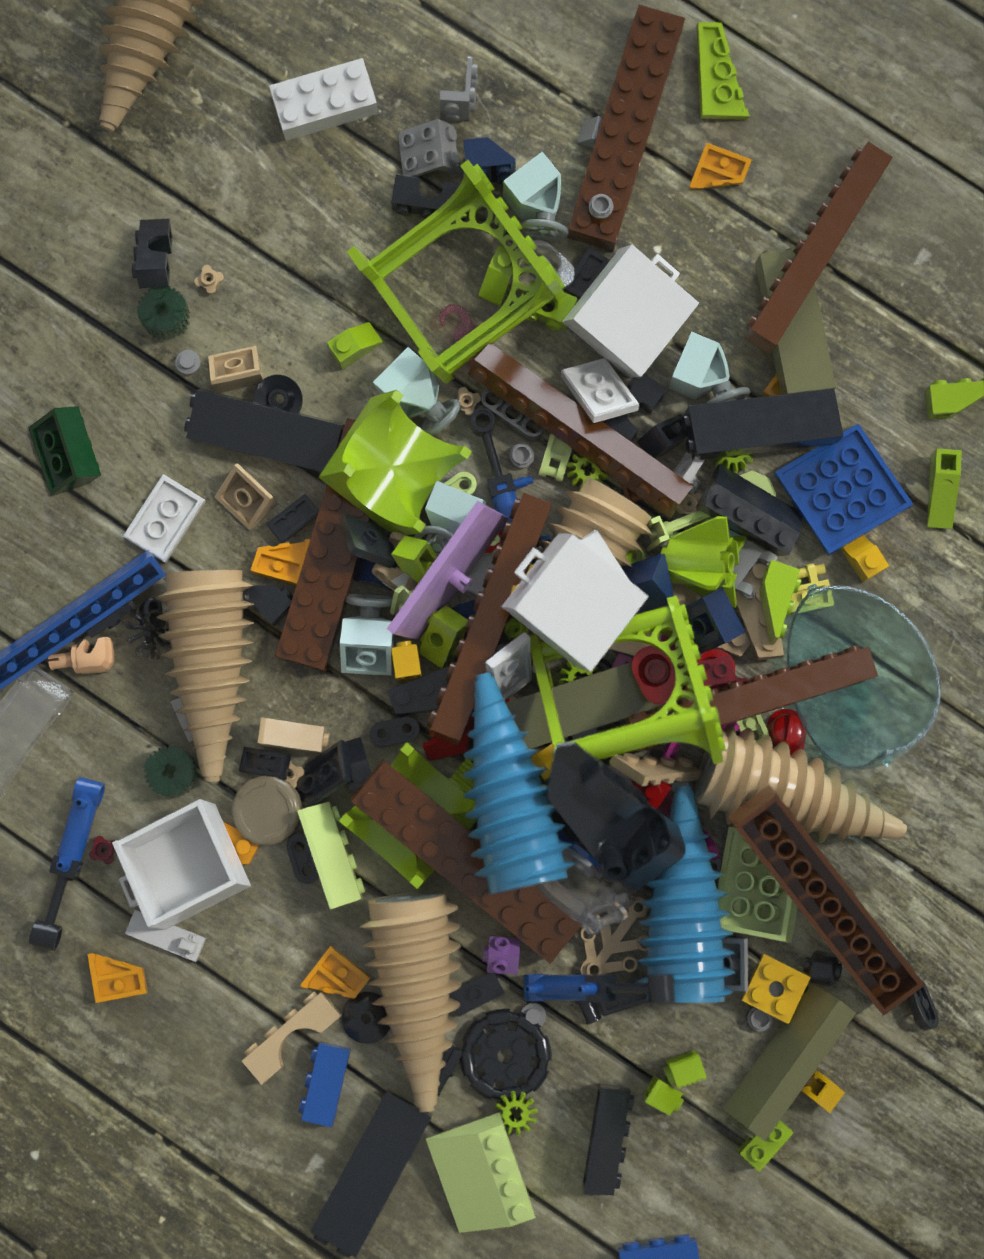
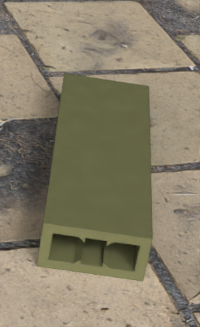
M795 247L780 252L767 250L759 255L755 262L762 300L765 296L769 298L773 293L769 288L775 279L783 277L784 272L781 269L789 258L793 260L796 256L793 252ZM815 284L780 341L772 350L781 395L836 388Z
M632 662L552 688L564 738L625 719L638 712H647L661 706L648 701L643 695L633 674ZM541 692L506 702L511 715H516L513 720L519 731L529 732L523 738L528 748L533 749L552 742Z
M812 983L800 999L789 1024L783 1023L722 1108L730 1114L728 1120L752 1139L757 1135L765 1141L856 1013L842 1001Z

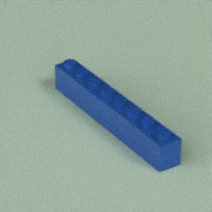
M150 550L145 551L0 652V690L165 577L163 568Z

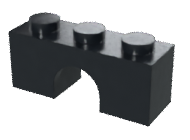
M396 174L391 200L392 211L405 216L410 215V213L419 214L422 218L426 219L455 193L460 184L444 182L442 193L436 198L429 199L420 193V178Z
M170 219L140 220L139 230H135V241L138 246L133 248L134 261L136 262L132 264L133 279H137L139 289L169 287L170 266L167 254H172L173 243Z
M645 373L642 377L632 378L627 386L639 403V408L646 410L650 414H652L667 390L666 387ZM627 414L602 421L631 442L639 430L638 427L629 421Z

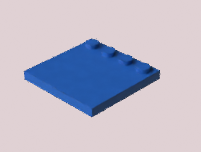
M859 423L844 431V436L838 443L820 445L774 473V476L827 556H830L913 506V503Z

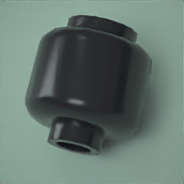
M816 950L811 958L806 957L804 972L808 973V976L811 977L809 980L811 983L830 987L834 985L835 981H840L843 964L834 953Z

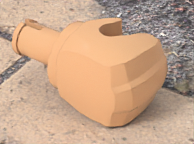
M109 637L98 638L92 652L88 653L91 644L89 641L83 640L80 644H73L70 652L50 655L48 659L52 661H48L51 670L72 667L76 674L108 672L114 664L113 642Z

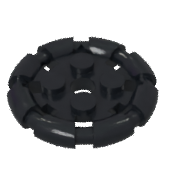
M505 1008L485 1013V1017L473 1021L463 1035L462 1056L459 1059L463 1076H467L471 1083L469 1086L482 1097L491 1100V1098L501 1100L500 1103H504L501 1098L503 1095L507 1097L509 1102L512 1101L511 1091H515L516 1100L520 1099L522 1092H525L526 1095L531 1091L536 1092L547 1078L549 1070H547L548 1063L552 1061L550 1041L548 1036L544 1035L541 1031L540 1024H532L526 1020V1014L521 1011L516 1013ZM507 1022L517 1023L516 1031L506 1029ZM492 1024L496 1031L487 1036L484 1029ZM529 1034H532L536 1041L531 1045L524 1038ZM474 1044L482 1045L480 1054L472 1053ZM508 1048L512 1051L513 1058L510 1062L503 1063L499 1060L498 1052L501 1049ZM531 1056L539 1058L537 1067L529 1066ZM482 1065L486 1074L479 1077L475 1069ZM524 1075L528 1082L519 1087L515 1080ZM495 1080L505 1082L503 1090L493 1088Z

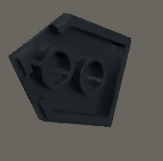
M338 741L306 764L304 768L305 776L299 788H295L299 793L301 801L314 806L352 780L349 750L345 741Z

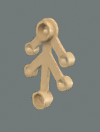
M633 897L629 900L627 904L628 913L612 935L609 923L610 909L605 905H600L596 908L595 916L599 920L603 948L596 955L593 941L596 937L595 929L590 926H585L581 929L580 936L584 940L587 958L581 965L582 975H592L589 972V968L592 965L598 967L597 974L622 970L633 972L636 970L638 964L636 959L631 956L625 957L622 961H606L613 953L637 949L648 951L647 947L642 948L639 943H636L648 936L642 935L638 939L621 941L637 917H643L648 912V907L644 905L641 912L634 910V905L638 902L646 901L645 899ZM601 908H605L608 912L605 918H601L598 915V911ZM586 929H591L593 932L592 937L586 939L583 935ZM628 959L634 962V966L631 969L625 967V962Z

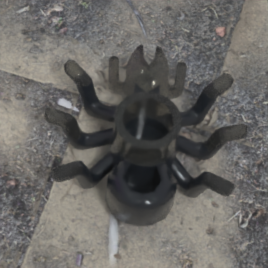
M155 597L148 598L141 603L139 616L136 613L137 608L135 604L130 600L128 602L131 607L130 614L140 622V625H133L126 620L123 621V625L127 629H142L143 631L127 639L126 642L130 644L144 636L145 640L135 649V656L139 657V650L142 648V657L148 658L150 652L151 659L156 654V659L158 660L160 659V651L156 647L154 638L160 646L172 648L171 642H164L156 633V631L160 633L169 631V629H163L166 621L157 618V616L163 614L162 604Z

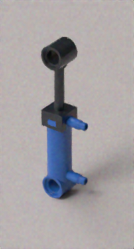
M478 408L474 410L470 417L471 430L476 436L482 437L493 475V478L487 479V486L494 508L509 518L517 498L516 489L532 484L533 478L528 476L513 480L511 473L503 475L491 436L495 428L494 415L489 409ZM479 418H486L489 424L481 428L476 425V421ZM549 535L539 537V540L551 541Z
M79 777L75 784L72 795L73 802L57 855L53 856L49 870L50 873L57 874L58 879L45 921L37 919L32 927L29 937V944L52 951H55L58 947L62 935V926L56 925L55 920L68 878L79 879L83 865L81 860L96 810L104 795L105 783Z
M615 974L524 975V1001L608 1002L616 1001V994H647L649 996V1003L675 1002L673 974L648 975L647 983H616Z

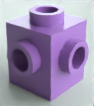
M490 936L489 946H484L483 962H488L487 973L518 975L519 938Z

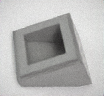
M597 116L583 122L578 144L594 148L602 117Z

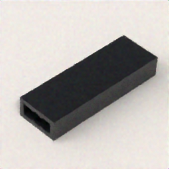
M834 388L688 406L684 415H682V426L688 433L686 449L688 454H691L692 461L836 444L844 436Z
M197 389L190 399L189 406L192 408L191 417L186 419L184 431L187 432V439L322 472L339 446L345 424L221 393Z
M390 1090L386 1091L310 1231L315 1234L313 1237L315 1240L324 1245H327L329 1242L337 1247L336 1251L347 1258H350L351 1255L355 1258L357 1257L433 1114L420 1112L419 1107H416L412 1102Z

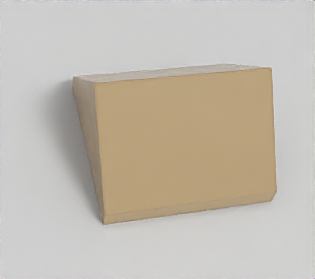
M256 346L208 356L210 380L216 393L257 385L264 379Z
M238 463L233 466L215 495V498L248 530L253 529L277 504L274 497Z

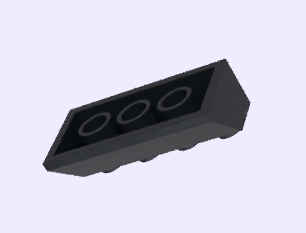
M721 464L717 465L695 507L712 518L717 516L727 517L729 528L746 536V538L778 557L790 554L801 533L802 517L797 509Z
M602 1083L598 1085L582 1183L584 1194L614 1196L615 1189H620L622 1174L618 1173L619 1163H624L626 1147H622L623 1137H628L630 1130V1121H626L627 1112L632 1111L634 1105V1095H630L631 1090L629 1088Z

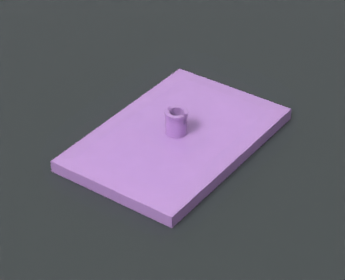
M477 501L387 629L395 635L420 640L423 633L428 629L429 624L427 620L434 611L438 612L448 605L458 590L462 593L468 590V587L463 583L469 586L472 584L473 580L468 578L469 574L509 518Z

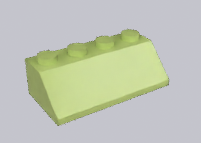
M326 802L298 810L329 908L335 909L363 899L362 893L366 891L362 879H356L353 869L357 868L354 855H348L345 845L349 844L345 829L340 831L337 821L341 819L337 805L332 807L331 802Z

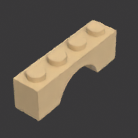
M314 991L303 1001L306 1006L299 1012L293 1009L283 1018L286 1021L279 1029L274 1026L263 1035L266 1040L260 1046L255 1042L244 1052L247 1057L242 1062L261 1085L284 1066L281 1049L284 1040L292 1031L308 1028L322 1033L342 1016L341 1012L323 991L318 995Z

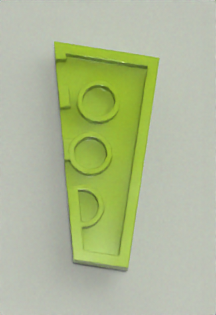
M698 22L696 25L700 118L747 120L750 117L747 108L745 109L743 92L741 87L739 88L736 79L737 72L730 59V49L722 23Z

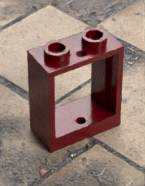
M730 655L697 662L698 666L703 664L707 680L703 681L704 686L709 685L710 690L726 687L736 681ZM679 666L678 669H683L685 666ZM687 685L682 686V691H689Z

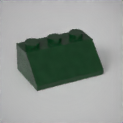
M79 406L53 408L28 427L50 496L87 485L101 476L99 464L96 461Z

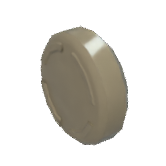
M264 775L250 779L239 788L233 799L232 817L235 827L244 838L254 844L269 846L283 842L295 833L301 822L298 810H301L303 806L299 793L291 783L277 777Z

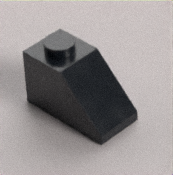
M682 415L674 416L651 428L636 441L640 448L657 459L686 441L688 433L687 430L683 429Z
M254 585L243 591V597L250 603H253V606L274 627L288 614L291 600L293 599V595L285 587L280 590L276 585Z
M361 737L345 742L349 750L352 779L347 782L350 792H355L372 772Z

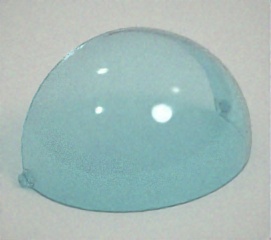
M812 584L807 588V595L797 607L790 626L787 647V665L789 670L790 667L810 659L813 661L821 658V656L833 652L838 653L849 647L859 645L860 649L869 647L878 676L853 686L795 703L799 718L817 749L835 765L847 770H865L890 765L911 751L925 737L937 716L940 706L941 684L932 651L912 621L885 599L854 587L827 586L820 588L817 587V584Z

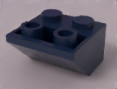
M490 138L463 140L464 162L469 160L473 166L478 164L491 183L503 184L505 179L516 172L515 158Z

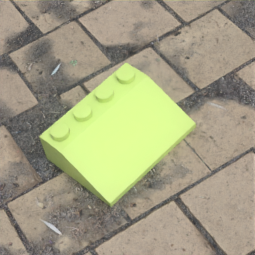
M729 827L721 866V873H724V875L719 878L718 890L729 894L718 899L720 909L731 914L720 919L721 927L732 932L792 943L798 907L736 828Z
M500 1113L426 1138L459 1233L512 1227L536 1218Z

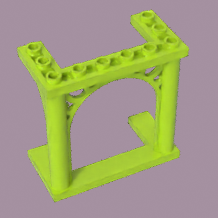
M469 160L460 165L464 171V177L455 193L438 210L372 260H369L355 246L346 251L358 269L374 284L420 349L418 353L429 369L445 384L454 379L452 374L480 354L490 342L493 344L552 299L556 298L557 301H560L566 296L562 290L566 286L557 272L543 255L537 256L534 252L537 246L529 235L525 238L519 231L523 228L515 216L510 218L505 211L509 208L501 197L497 199L494 197L491 191L495 188L478 164L473 166ZM486 207L488 210L487 220L479 224L475 219L476 212L479 208ZM469 212L470 221L463 222L461 219L468 217L466 213ZM494 214L496 215L495 223L497 226L499 225V228L496 230L490 226L494 219ZM458 229L484 231L499 240L511 258L513 283L510 294L503 306L493 316L438 356L384 278L448 232ZM512 240V246H507V241ZM520 259H525L523 260V262L526 265H532L533 267L520 268L518 265V261ZM524 273H532L536 276L537 280L532 285H524L520 283L519 277ZM519 289L528 292L526 295L522 293L519 298L516 296V292Z
M677 595L667 598L668 606L634 615L613 642V644L641 642L662 651L671 660L675 668L676 683L674 691L665 706L644 721L573 740L597 759L660 743L684 742L697 745L710 754L713 764L724 762L722 752L726 751V747L722 737L716 707L710 708L709 702L713 701L709 685L704 686L703 681L707 680L703 664L697 665L696 660L701 659L697 644L694 645L693 639L695 638L691 624L688 621L685 604L679 605ZM651 631H652V636L647 637V636L644 635V634H651ZM535 634L529 636L531 640V654L555 750L556 745L565 743L552 691L554 684L547 662L564 657L545 641H539L538 636ZM660 634L670 637L665 642L658 641ZM675 644L676 650L671 651L670 647ZM679 666H685L683 669H678ZM687 685L689 691H682V686ZM687 698L693 701L694 704L690 708H682L676 702L678 699ZM672 710H673V711L675 712V713H673V714L667 716V714H668L669 711H672Z

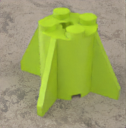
M722 516L714 517L681 533L671 535L668 546L663 547L661 554H665L671 584L683 585L703 596L723 587L732 607L736 608L735 581L738 573H733L734 565H739V552L747 541L746 536L729 537L727 517Z

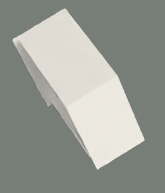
M631 244L617 250L610 262L562 322L628 379L642 377L699 302L675 282L680 273L660 255L656 254L650 260ZM658 262L671 273L670 277L655 264Z
M558 533L543 554L533 548L516 569L514 574L522 579V581L502 605V608L507 610L575 667L591 672L648 596L574 534ZM534 556L537 557L538 560L529 570V572L525 575L523 573L524 569L528 566V564L531 562Z
M199 799L119 841L112 842L126 874L119 878V882L130 908L139 905L147 926L151 928L168 929L251 887L218 809L211 802ZM127 882H129L136 899H134Z

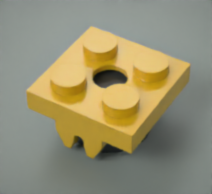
M763 954L757 967L752 972L751 979L748 980V991H745L741 1001L789 1024L811 977Z

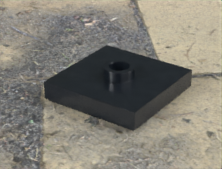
M343 513L339 521L350 554L391 568L396 562L391 555L392 550L384 528Z

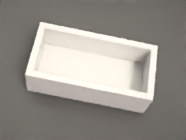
M363 58L269 85L286 141L378 114L377 102Z

